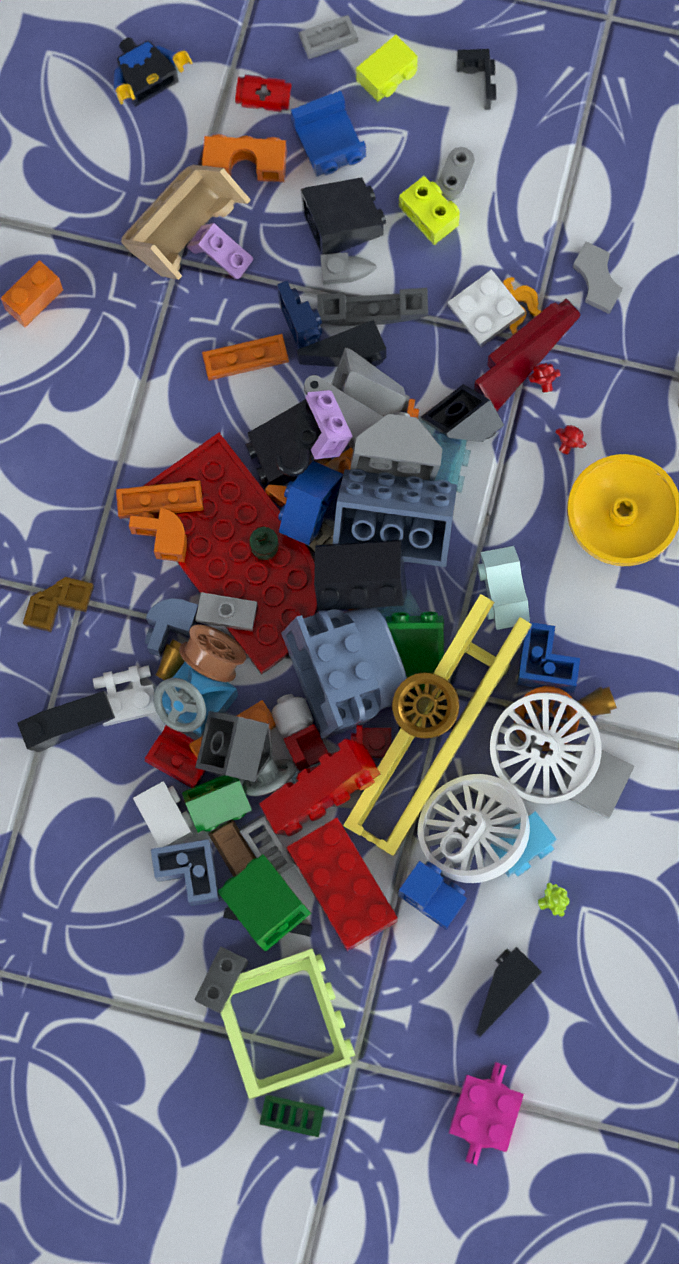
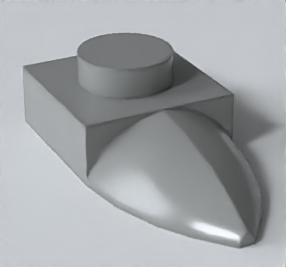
M348 252L320 255L323 285L357 281L368 276L376 269V264L364 258L348 256Z

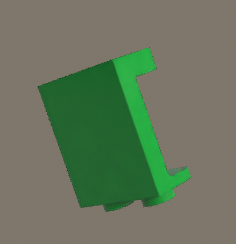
M427 611L420 613V616H409V613L395 612L391 616H386V623L404 666L406 678L419 673L433 674L444 656L443 615ZM425 684L420 685L421 690H424Z
M264 854L251 860L243 871L237 876L229 878L223 887L217 891L255 942L265 952L312 914Z

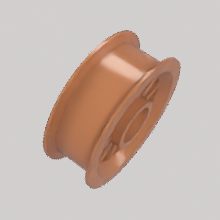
M206 625L192 626L189 630L190 639L179 647L180 655L184 661L195 671L212 680L219 682L233 681L236 677L235 668L246 660V654L242 647L234 639L218 629Z

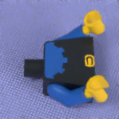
M131 37L126 38L119 44L123 54L117 58L118 67L114 71L113 89L117 94L120 104H124V99L131 98L136 107L178 83L177 69L182 73L184 71L183 65H192L193 62L186 51L176 53L159 45L154 46L151 41H145L137 46Z

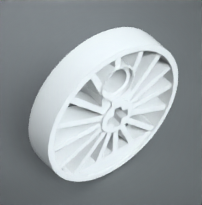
M550 692L531 694L512 703L498 718L490 740V756L497 776L509 783L521 798L542 804L562 802L583 791L594 778L602 754L600 733L591 714L574 699ZM543 699V730L530 701ZM549 699L561 702L550 730ZM524 704L534 727L529 726L514 709ZM566 705L576 709L578 712L556 733ZM508 715L515 721L509 728L502 725ZM582 716L588 722L589 727L562 737ZM522 730L526 734V742L521 744L514 742L511 736L512 731ZM499 732L505 734V744H498ZM590 733L586 744H564ZM545 741L551 743L550 749L554 751H548L547 754L542 753V747L539 745H543ZM498 750H510L520 755L501 762ZM566 751H583V752H582L581 757H578V756L573 755V754H571V753H568V752H566ZM531 758L512 778L509 777L504 769L522 760ZM564 759L576 763V769L574 770ZM536 763L526 789L515 783ZM557 763L572 777L568 788ZM543 766L544 794L531 792L539 771ZM549 766L553 770L562 793L550 795Z
M486 774L461 776L441 786L424 805L418 822V839L426 858L441 869V873L446 877L464 883L485 882L508 871L522 856L530 833L528 814L518 792L504 780ZM471 791L478 794L475 809ZM464 792L466 810H464L455 795ZM450 799L460 814L457 815L442 805ZM438 813L453 822L433 820V818ZM521 823L520 829L503 828ZM430 829L445 831L429 836ZM498 837L516 839L512 846ZM488 842L507 853L500 859ZM440 844L439 848L433 852L430 851V846ZM481 844L495 861V863L487 867L484 864ZM462 847L459 852L452 854L454 849ZM475 854L478 869L470 870L471 862ZM443 857L447 859L444 864L439 862Z

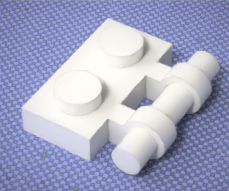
M137 665L128 667L129 670L114 674L110 671L103 673L101 677L93 678L95 689L107 688V697L115 715L114 719L103 723V726L157 714L153 701L155 692L153 684L146 686L141 684L142 678L151 676L149 665L139 668ZM132 682L133 689L117 692L116 684Z

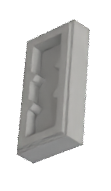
M349 15L299 32V38L308 60L358 42V36Z
M201 592L196 622L253 631L258 604L256 601Z

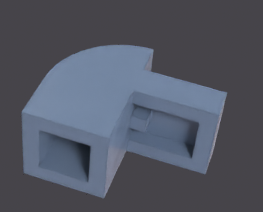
M170 598L158 602L149 610L146 619L148 624L155 626L154 629L149 628L145 639V644L148 645L147 648L150 654L161 657L170 631L190 637L189 630L197 623L198 604L182 599Z

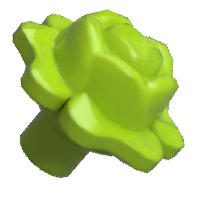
M547 883L544 890L545 897L538 899V905L541 910L549 908L553 915L562 917L564 916V910H566L569 904L567 891L564 888L558 887L557 884Z

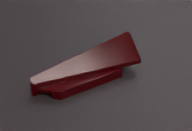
M567 298L560 304L556 302L550 304L488 356L487 366L490 370L475 380L474 391L490 399L494 408L498 411L530 375L533 368L544 359L578 320L580 312Z

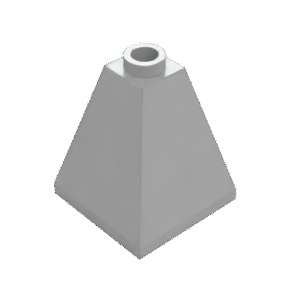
M345 348L331 385L383 417L395 412H405L408 407L409 396L405 394L404 387L353 350Z

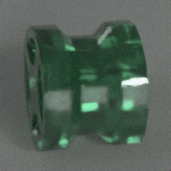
M260 527L253 531L250 536V546L254 556L260 560H269L277 554L279 543L274 530L268 527Z

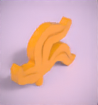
M510 277L504 280V286L517 302L526 303L530 314L537 316L542 312L538 310V295L533 288L524 285L513 290L512 282H514V278ZM525 309V315L509 326L512 334H515L517 327L523 324L526 318Z

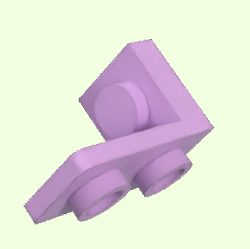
M214 223L202 225L186 246L194 254L205 252L235 279H239L253 261V257Z
M330 390L308 392L306 400L322 432L312 447L311 452L315 459L339 457L353 436L336 399Z

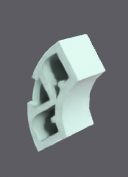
M511 546L481 552L482 563L477 564L480 581L485 580L488 598L495 602L487 615L488 620H494L496 630L514 627L519 617L530 622L528 600L523 585L520 561L515 547Z

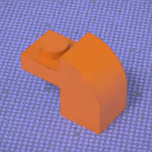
M160 508L159 519L148 513H139L138 516L130 515L129 529L131 534L156 537L154 546L156 559L185 562L187 537L183 524L177 515L164 508Z

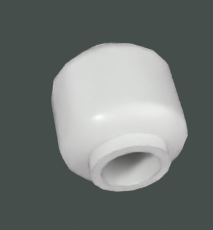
M293 694L280 697L277 700L278 704L271 712L276 727L282 736H290L311 726L314 721L306 700L302 697H294Z

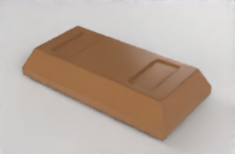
M230 820L208 833L233 877L237 876L246 868L251 860L256 858L234 820Z

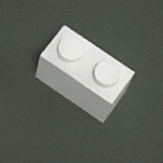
M163 781L133 798L159 847L177 845L194 836L190 828L195 825L187 811L180 812L176 803L181 800L173 786L167 788Z

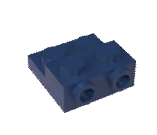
M288 280L277 284L279 305L297 348L300 349L320 341L319 338L323 332L320 326L322 321L316 308L311 309L309 301L301 303L297 289H291Z

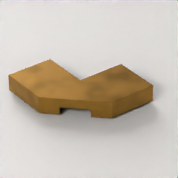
M64 577L46 590L34 594L30 597L23 625L52 632L59 606L87 612L94 588L93 583Z

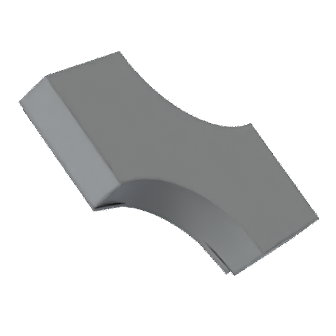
M586 241L573 264V268L586 281L588 293L585 303L610 314L623 288L616 284L609 274L608 260L610 253Z

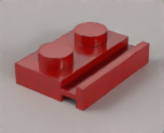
M165 725L161 735L158 736L145 757L146 763L190 788L196 787L206 770L196 768L197 758L189 747L190 743L195 740Z

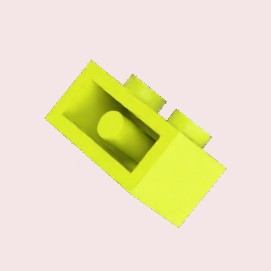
M425 176L399 195V208L433 245L459 226L460 211L456 204L451 200L447 201L442 196L440 187L434 181L430 182Z

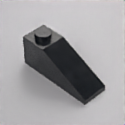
M372 320L298 349L297 360L300 365L338 367L345 348H349L376 367L387 358V348L375 321Z
M102 691L44 710L17 724L26 748L41 752L115 718L106 692Z
M517 947L512 952L507 948L495 960L499 965L494 970L475 1035L478 1038L487 1031L542 973Z

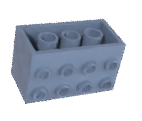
M345 469L337 499L333 544L401 540L404 562L446 567L458 484H451L446 480H423L417 476L399 477L387 472L377 474L369 473L362 469Z

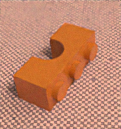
M222 134L204 136L202 166L224 168L231 176L232 168L237 162L248 160L256 165L258 181L285 182L286 140H280L276 137L254 139L251 136L233 138Z

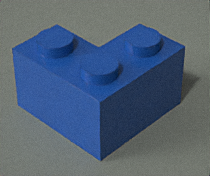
M313 461L302 474L297 476L294 482L290 481L284 493L287 501L278 517V520L281 521L279 533L310 545L321 532L326 510L338 497L343 474Z
M529 622L532 626L523 640L517 685L535 688L542 686L557 687L565 692L574 693L577 686L580 658L552 654L555 626Z
M419 861L400 887L398 897L447 930L467 901V898L463 896L465 891L453 882H450L449 885L443 882L442 870L433 863L427 861L424 864Z

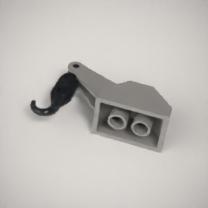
M312 375L305 380V395L308 392L332 391L353 436L348 443L353 449L350 470L362 469L366 472L377 474L387 472L399 477L417 476L423 480L435 481L441 465L442 448L418 418L410 417V414L405 412H395L383 417L319 376ZM306 399L298 407L294 436L299 455L298 464L295 467H286L282 463L281 456H276L278 469L288 476H298L308 468L310 458L313 455L311 449L321 434V430Z

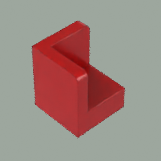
M315 724L283 739L299 772L320 763L319 758L328 752Z

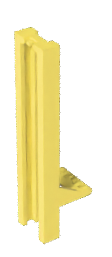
M482 594L478 597L433 674L441 676L448 681L464 653L488 665L489 669L387 841L379 839L364 830L362 825L415 738L406 733L402 728L378 766L381 775L374 779L375 783L363 791L343 825L359 836H363L368 841L373 842L377 847L392 856L398 852L494 688L511 667L509 665L510 661L532 626L531 623L519 617L496 657L472 643V640L495 603ZM432 684L430 685V695L436 688ZM441 690L438 692L435 698L439 697V695L442 692ZM428 697L422 698L418 704V708L423 714H429L434 706L433 701ZM414 713L408 716L409 720L412 722L417 714ZM422 717L416 723L419 727L422 724Z

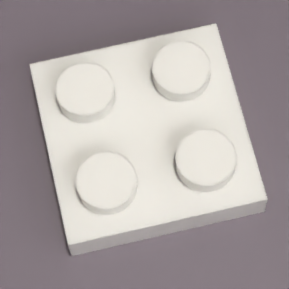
M490 270L448 301L450 309L480 347L525 315L524 309L493 270Z

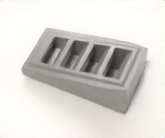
M264 814L239 828L256 858L272 847H278L279 850L267 858L272 862L283 855L285 860L274 866L279 874L295 865ZM262 825L265 826L266 829L253 838L250 837L249 834ZM269 835L271 836L272 840L257 848L256 843Z

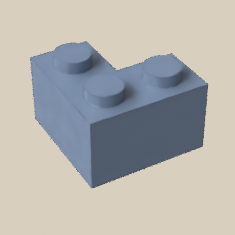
M209 839L151 849L154 876L158 882L185 878L188 903L191 906L220 902L219 893L217 892L218 884L212 844Z

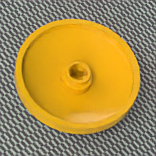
M628 454L604 457L590 464L575 480L567 503L568 524L577 543L595 559L615 566L640 565L659 556L673 541L679 528V492L666 471L646 458Z

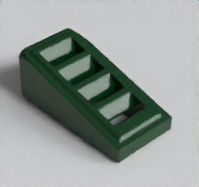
M266 1095L259 1125L319 1138L325 1107ZM274 1103L279 1104L276 1122L270 1121ZM285 1106H291L288 1124L282 1123ZM297 1108L303 1109L299 1127L294 1126ZM309 1111H314L312 1128L306 1129Z

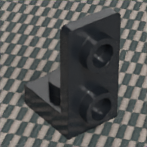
M490 49L457 50V72L465 74L483 72L485 110H490L491 100H496V84H491V76H495V59H490Z

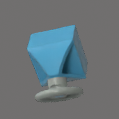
M184 662L173 678L166 679L157 686L153 701L159 718L168 727L180 732H193L198 737H202L208 712L213 711L225 714L237 698L238 692L230 683L219 682L205 677Z

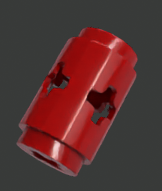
M245 74V77L238 76L235 104H241L243 108H263L264 110L274 112L288 111L292 83H286L285 79H265L261 76ZM262 86H265L267 92L271 93L270 96L265 97L264 101L260 100V96L256 94V91H261Z

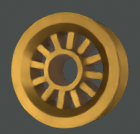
M430 673L415 674L405 679L397 688L392 702L393 714L398 725L406 733L418 738L437 737L448 731L455 723L459 713L458 695L454 687L441 676ZM421 684H425L424 694L420 688ZM432 684L436 688L430 695V685ZM415 687L419 696L414 695L410 691ZM440 690L444 693L443 696L435 698ZM407 695L414 700V702H405ZM424 697L430 698L434 704L433 710L429 714L421 713L418 708L419 701ZM445 699L447 700V706L439 705L438 703ZM405 706H413L412 710L405 712ZM438 709L447 710L446 715L444 716L439 713ZM416 713L417 715L411 722L408 716ZM434 715H436L442 721L437 724L434 719ZM422 717V724L419 727L416 723ZM427 717L429 718L433 727L426 728Z

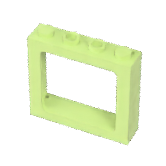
M313 949L241 973L221 1012L250 1100L352 1064L350 1057L355 1056L351 1041L350 1039L344 1040L340 1030L346 1027L340 1010L336 1012L333 1010L331 1000L336 999L331 983H324L321 972L326 971L321 953L315 955ZM306 971L310 976L334 1047V1053L260 1080L255 1076L231 1004V997L234 994L288 975Z

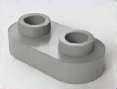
M457 147L449 153L438 179V186L442 191V196L447 200H456L463 195L473 171L475 158L473 153L465 147ZM458 157H463L466 160L464 162H459L456 159ZM453 180L456 182V184L450 186L447 184V182Z

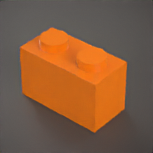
M39 260L0 299L5 310L22 326L26 327L63 291V287L59 277Z

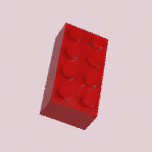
M337 817L286 847L347 952L398 922L394 910Z

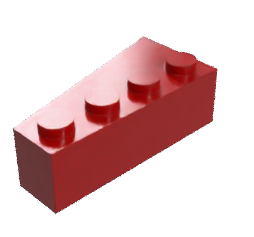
M344 739L338 744L339 751L334 753L327 752L319 758L321 764L318 767L304 769L296 777L298 782L295 784L293 782L284 784L259 803L275 834L287 835L288 837L293 836L303 829L302 825L309 820L316 821L326 815V809L332 805L339 806L347 802L351 798L350 794L357 789L361 791L375 783L374 779L381 774L365 745Z

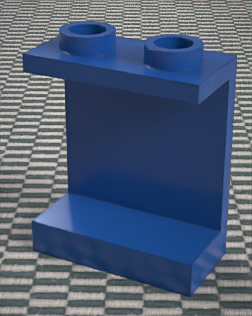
M341 90L291 109L292 124L316 177L322 174L330 175L336 172L338 168L347 164L355 165L366 157V144L364 141L360 142L345 110V99Z

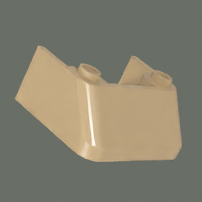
M191 165L185 168L129 228L123 235L121 243L160 276L179 280L182 275L178 272L181 261L178 253L194 237L199 228L205 225L211 217L227 216L233 210L235 202L248 204L251 200L224 168Z

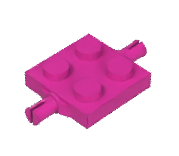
M497 1062L494 1063L490 1079L481 1080L469 1075L465 1076L448 1132L463 1138L470 1144L465 1162L477 1165L482 1148H494L507 1152L524 1096L523 1093L511 1090L502 1084L507 1066Z

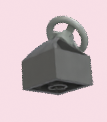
M213 711L208 712L196 768L244 779L243 790L249 796H261L271 793L282 787L294 776L296 765L293 761L288 759L274 761L272 758V738L269 724ZM279 768H288L287 770H284V771H279V770H278Z

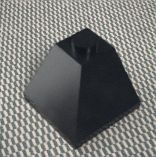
M464 384L421 416L423 422L448 438L483 442L493 437L496 431L504 426L491 400Z

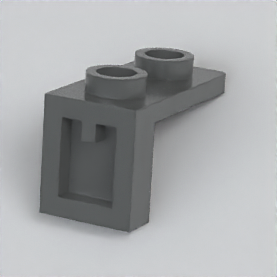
M220 946L195 997V1001L221 1013L241 972H245L249 961Z

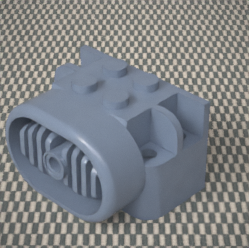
M377 608L352 609L346 612L336 609L323 610L304 619L301 615L296 617L281 633L322 740L357 728V725H363L375 717L379 710L392 706L397 688L407 679L389 627Z

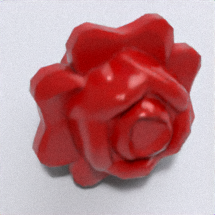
M545 363L535 366L533 373L528 377L530 382L541 385L543 393L553 391L552 382L556 377L561 376L559 369H554L551 363Z
M567 425L564 429L558 428L555 431L562 442L559 451L566 455L569 454L572 448H584L587 445L583 441V431L573 425Z

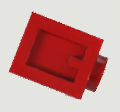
M357 725V733H351V741L364 744L371 758H384L391 746V728H362V725Z

